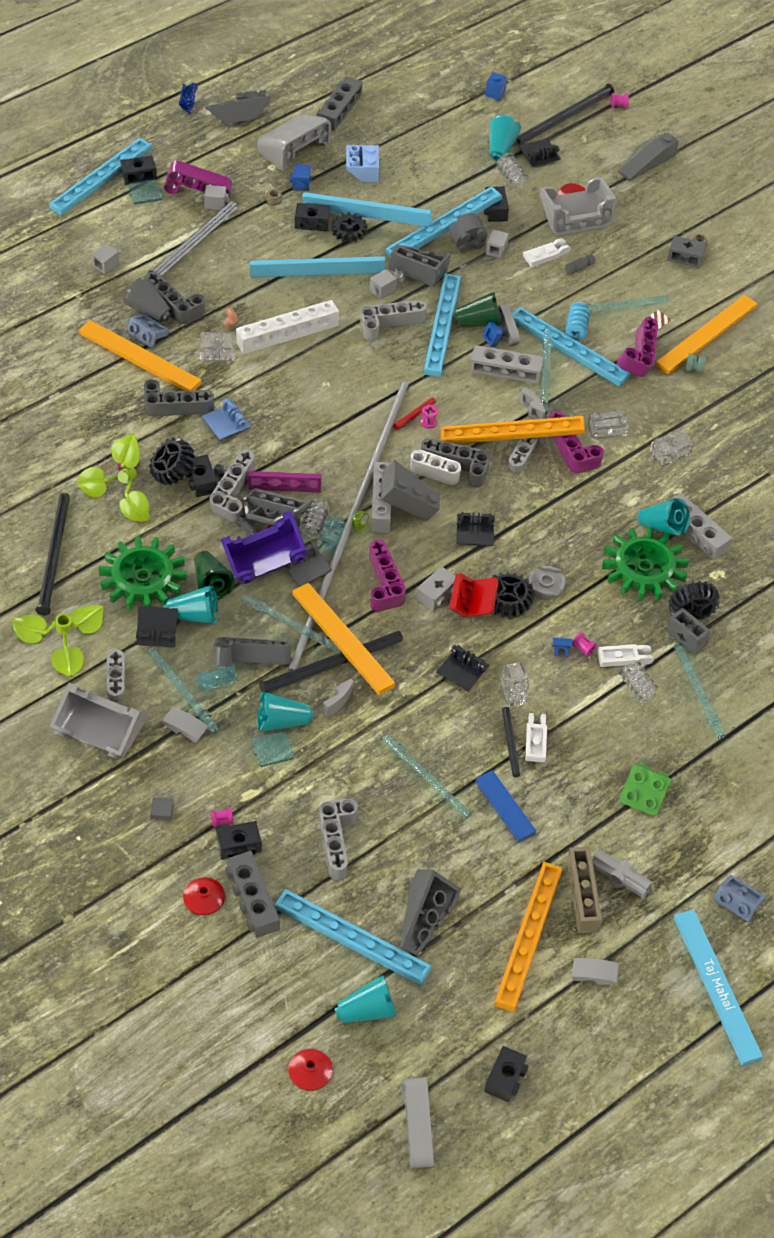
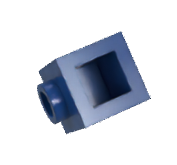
M493 72L487 80L485 96L500 101L506 92L507 76Z
M295 164L294 173H290V182L293 183V189L309 191L311 165Z

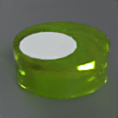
M362 510L356 512L352 519V526L359 530L364 528L369 518L368 513Z

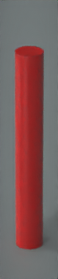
M431 397L393 425L394 428L399 430L420 415L423 407L436 403L435 398Z

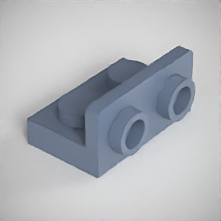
M143 313L130 317L126 332L152 348L155 345L156 339L168 335L169 329Z
M730 874L721 883L714 901L749 922L754 912L764 902L766 896Z

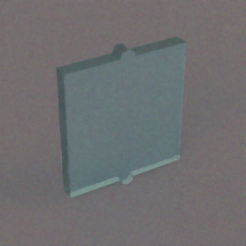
M157 180L128 184L129 196L132 197L134 205L162 200L161 188H159Z
M285 731L251 739L255 750L254 755L257 756L260 767L294 759L291 742L288 741Z

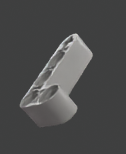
M421 300L364 306L361 309L360 325L364 339L367 341L377 340L379 328L423 323L426 319V303Z
M244 449L238 453L210 496L212 512L231 522H235L238 516H244L242 503L236 499V496L248 479V471L255 469V457L251 450Z
M353 799L326 801L319 807V824L328 873L336 881L343 880L347 875L348 860L341 826L354 824L357 820L358 805Z
M406 1078L402 1081L403 1102H405L410 1168L433 1167L434 1157L427 1078Z

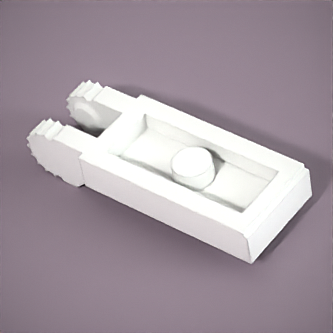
M556 239L553 243L523 252V258L530 267H534L568 254L571 248L569 245H565L566 241L564 239Z
M650 645L599 647L597 650L600 667L645 665L654 661L652 655H646L651 653Z
M529 713L526 729L525 761L545 762L547 741L546 714H541L540 724H533L534 713Z

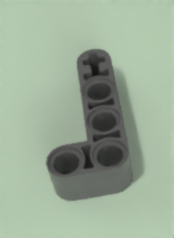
M152 271L146 274V277L149 278L171 308V316L178 323L187 324L205 314V297L202 294H193L184 298L158 272Z
M150 379L144 383L145 412L149 416L198 415L214 411V394L209 390L160 392V384L157 380Z
M432 438L424 439L421 442V450L458 462L461 465V470L469 472L468 482L471 486L481 487L484 485L490 462V454L487 451Z
M218 637L214 643L213 664L216 666H229L232 661L289 664L291 663L292 643L280 640Z

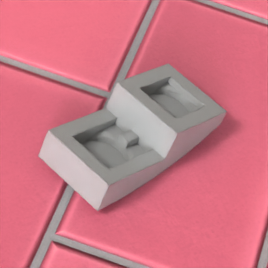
M523 388L520 393L519 403L529 409L528 416L534 420L545 419L546 410L542 402L528 388Z
M352 679L335 687V696L323 702V714L327 719L337 713L353 693Z
M175 707L171 708L161 722L176 734L181 732L194 743L198 741L208 727L199 719Z
M574 958L572 978L574 981H595L597 985L618 984L620 965L619 963L600 959Z

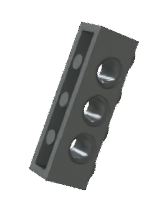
M345 76L339 82L336 90L332 91L329 99L325 100L323 107L317 111L316 116L328 119L331 122V130L335 131L361 97L363 82Z
M249 851L227 858L228 867H225V872L228 879H232L234 883L232 885L234 895L236 897L239 896L241 900L239 906L242 914L246 913L248 917L246 923L249 931H253L256 938L279 931L280 919L252 852Z

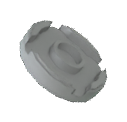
M540 566L538 569L532 570L528 580L529 584H532L534 595L542 599H552L561 595L566 584L564 575L560 573L561 571L552 566Z

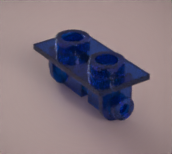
M194 82L188 86L184 83L182 84L178 103L189 114H191L192 107L195 105V93L198 89Z

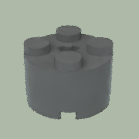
M467 213L459 216L456 223H451L449 232L460 252L464 253L469 249H480L484 246L487 231L479 216L477 217L474 213Z

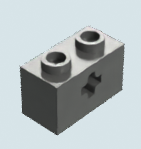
M674 235L667 261L700 269L707 243Z
M681 608L669 618L666 630L693 654H696L707 645L711 632L684 608Z

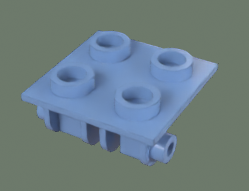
M228 398L223 400L222 408L202 416L219 440L251 427L233 401Z

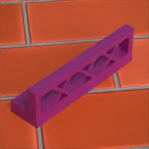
M248 471V490L256 488L269 491L321 493L322 474Z

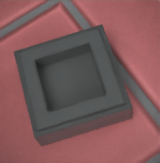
M153 797L150 818L171 820L173 799Z

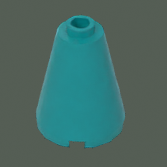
M496 115V118H492L489 123L490 157L495 161L505 159L521 131L520 123H516L513 117Z
M674 498L641 509L637 519L643 527H651L653 530L672 535H681V533L687 531L690 524V514H687L686 510L689 507L683 499Z
M206 586L172 598L164 604V608H177V620L215 624L218 621V617L215 618V612H218V601L216 592L211 591L213 586Z
M262 692L259 702H262V704L257 709V727L260 729V732L308 725L309 721L313 719V710L310 709L309 705L268 692Z
M384 975L375 978L338 1001V1007H335L338 1020L342 1019L344 1023L389 1019L397 1016Z

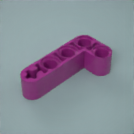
M177 160L173 161L170 165L164 190L169 194H176L180 185L205 193L206 185L226 187V194L230 196L232 180L226 176Z
M646 317L636 330L634 348H626L617 360V364L621 369L644 377L652 368L655 362L658 323L655 319Z
M554 411L549 416V418L566 417L560 411ZM576 435L552 436L572 472L582 473L601 466L604 453L601 446L591 445L583 447Z
M374 540L370 543L369 560L381 586L371 590L370 607L372 610L380 612L402 606L405 602L406 588L386 543L382 540Z

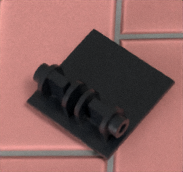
M548 138L519 145L520 150L531 167L561 160L557 153L560 151L559 146L552 145Z
M472 512V515L471 513H458L456 544L494 546L495 515L489 513L480 516L479 512L478 516L475 515V512Z
M138 607L136 645L175 647L177 608Z
M453 645L451 655L436 673L469 692L490 665L484 659L476 657L474 653L470 654L469 650L465 651L460 645Z

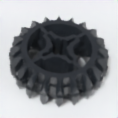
M172 437L171 440L166 439L165 443L161 442L159 448L156 447L157 450L155 453H152L153 458L150 459L151 464L148 466L151 475L156 481L170 486L173 483L177 484L178 480L183 481V477L188 475L187 472L192 469L191 465L195 463L193 461L195 455L192 446L179 437Z
M507 571L506 574L500 572L498 576L493 575V577L499 580L497 589L499 595L496 596L494 615L499 613L501 617L507 615L510 619L512 615L517 618L519 614L524 615L526 611H529L534 601V590L532 584H529V580L523 579V575L517 576L516 572L509 574Z
M692 581L691 584L678 587V590L673 591V594L670 595L669 608L671 614L674 615L681 608H684L697 620H704L705 617H710L711 613H715L716 609L719 608L721 603L719 592L712 583L708 584L707 581L703 583L701 581L697 583Z

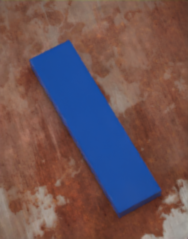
M493 770L476 778L475 783L518 843L536 834L533 825Z

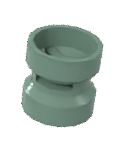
M689 354L686 371L696 370L698 373H703L706 356L696 357L694 354Z

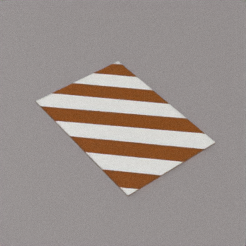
M659 310L648 316L657 321L658 329L671 321L669 317Z

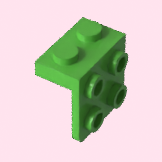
M639 763V766L633 764L620 796V802L656 816L667 789L670 788L673 780L669 779V774L658 770V773L650 771L651 767Z

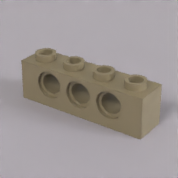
M590 847L569 848L567 866L578 934L597 933L600 931L602 917Z

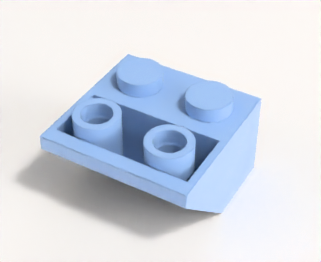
M346 145V170L361 182H378L379 146Z

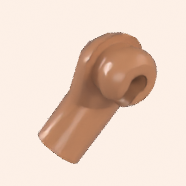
M231 307L225 310L228 317L223 322V325L227 329H230L232 326L234 327L239 320Z

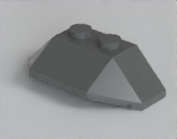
M264 94L205 106V109L224 123L229 124V126L238 125L239 121H244V123L253 122V119L260 116L269 102L270 95Z
M256 488L243 496L246 517L276 525L275 521L277 520L281 522L283 520L282 514L288 511L292 512L295 521H297L311 506L310 501Z

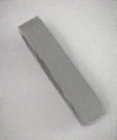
M499 305L500 321L505 330L509 345L519 344V333L509 305Z
M539 437L532 438L529 443L527 441L530 438L519 440L509 457L508 467L511 471L520 472L524 469L538 445ZM526 449L528 450V452L521 453L519 450Z
M118 649L111 650L107 654V696L111 701H120L125 696V656ZM116 657L118 658V665H114V658ZM119 672L121 676L119 678H112L111 674ZM114 685H118L117 693H114Z

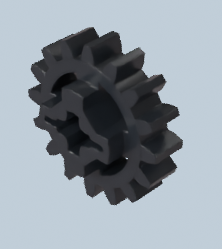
M350 212L347 215L341 213V217L336 216V220H332L331 231H333V236H336L337 240L341 238L342 242L348 240L349 243H351V240L357 242L358 238L362 240L363 236H366L367 231L366 219L362 220V216L357 217V213L353 215Z

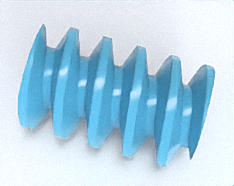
M577 302L570 306L566 334L575 340H582L587 335L590 317L587 304Z

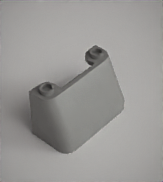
M306 114L297 115L259 137L257 152L284 171L289 168L288 160L290 158L294 159L295 151L314 140L323 146L331 143V122L324 117Z
M602 177L589 180L586 185V191L556 196V191L553 187L540 188V198L550 228L556 236L605 228L614 222L616 197Z
M68 683L49 727L55 729L54 734L63 738L69 735L108 751V756L118 760L119 757L124 758L145 725L148 716L136 709L122 706Z

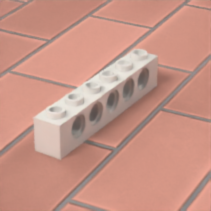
M329 300L236 328V343L242 354H247L339 326V310L334 302Z

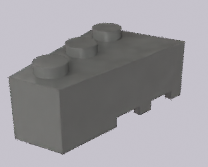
M397 245L391 252L389 270L427 285L435 286L448 271L451 253L440 255L435 254L433 250H430L428 253L419 251V248Z
M396 460L382 472L381 500L426 521L440 510V495Z

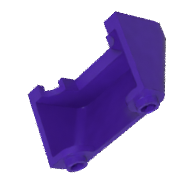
M291 511L283 513V520L281 522L279 520L275 521V526L241 539L238 536L237 540H231L230 536L220 539L238 583L248 584L255 578L306 559L308 552Z

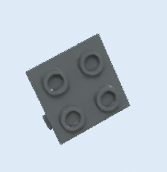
M311 542L310 545L306 546L308 555L304 561L294 562L285 566L298 587L332 571L319 552V546L316 542L314 544Z

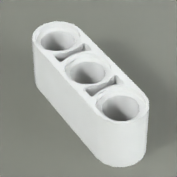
M423 450L413 451L410 458V470L413 473L449 485H455L460 480L461 465L456 461Z

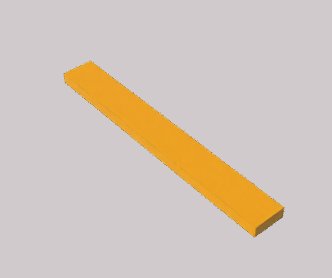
M743 295L656 361V366L669 375L687 361L689 354H697L757 307V303Z
M91 320L79 329V334L184 391H195L201 385V379Z
M584 416L441 427V441L454 444L585 434Z
M309 583L292 590V595L378 695L395 687L394 680Z
M547 862L542 864L494 1002L496 1007L515 1012L563 872V867Z

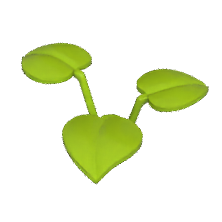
M130 434L118 439L111 448L114 461L122 463L121 467L124 468L118 472V475L104 479L105 474L101 468L90 467L79 475L77 484L85 494L98 498L103 496L107 490L105 482L118 479L123 484L128 483L125 491L126 498H123L119 503L120 510L130 520L145 522L150 520L149 501L146 495L136 490L129 493L133 480L137 477L134 467L140 460V448L135 434Z
M101 605L80 607L75 609L70 616L61 613L56 617V621H52V625L47 630L46 621L39 615L13 618L12 625L16 635L28 644L39 643L42 640V635H47L55 627V630L63 635L64 649H57L51 655L52 667L57 672L72 677L81 670L84 657L78 647H67V633L70 632L71 626L74 629L78 628L83 634L96 633L102 626L104 607Z

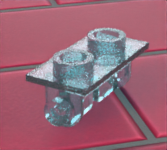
M338 512L332 517L329 516L324 524L326 529L322 531L318 539L321 541L319 549L323 545L330 551L336 548L339 536L345 526L342 518H336Z
M235 664L204 673L199 672L195 676L196 682L199 683L200 692L238 681Z

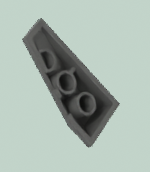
M668 132L644 141L619 169V173L628 181L633 180L676 156L679 141Z
M417 869L409 889L400 947L414 956H418L431 939L432 932L436 927L441 926L443 923L442 919L454 909L461 888L434 870Z

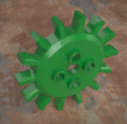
M648 527L645 537H638L634 528H630L628 534L630 540L628 541L615 534L613 543L619 549L606 545L603 554L615 558L603 560L602 569L616 570L609 574L607 582L611 584L621 579L624 582L620 593L622 595H625L631 587L638 589L639 601H643L646 591H653L658 601L661 600L663 595L662 587L665 586L673 593V591L678 590L679 585L672 578L685 582L688 574L687 572L675 569L688 567L689 558H675L676 555L682 552V544L669 548L667 544L670 534H664L660 540L652 538L653 530L651 527ZM640 565H647L649 569H642Z
M136 536L135 547L128 549L123 542H118V550L121 553L118 557L105 552V561L113 566H99L98 570L99 576L112 577L100 581L102 591L116 588L110 594V602L114 603L124 596L127 598L126 609L130 611L135 601H143L144 607H151L150 600L156 598L163 605L166 604L168 597L165 593L167 591L177 595L181 594V586L174 583L173 580L186 581L187 573L186 571L173 569L185 566V560L183 556L170 560V557L175 553V546L173 544L164 551L158 549L159 538L155 537L149 547L142 546L140 536ZM143 574L148 576L146 579L138 578V576Z

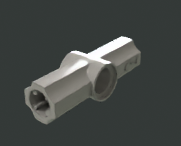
M601 850L597 851L592 859L593 868L606 875L614 886L618 888H623L624 886L641 898L648 894L653 882L635 872L634 867L625 860L617 861Z

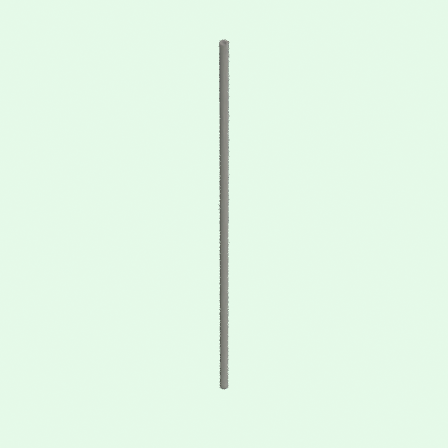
M402 382L330 562L329 566L332 571L325 575L318 592L323 600L374 474V462H378L408 388L407 382ZM310 615L289 665V672L297 669L315 621Z

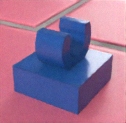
M488 322L482 336L491 347H496L498 342L502 340L501 336L505 333V330L502 327H497L494 322Z
M553 637L551 647H556L554 649V656H558V650L563 649L565 651L564 655L567 657L569 655L568 648L572 647L573 639Z

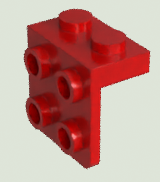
M462 573L456 574L449 609L462 617L492 614L499 580L495 577L472 580Z

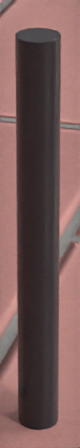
M503 707L502 715L512 776L519 777L520 770L509 707Z

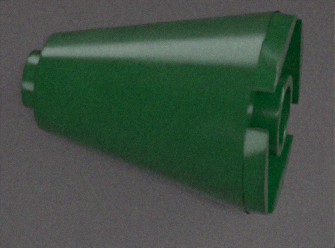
M495 292L456 309V313H453L455 323H459V326H487L488 322H494L497 326H501Z
M199 552L194 558L198 589L213 586L211 591H215L217 600L223 598V595L232 592L235 586V578L232 572L210 552Z

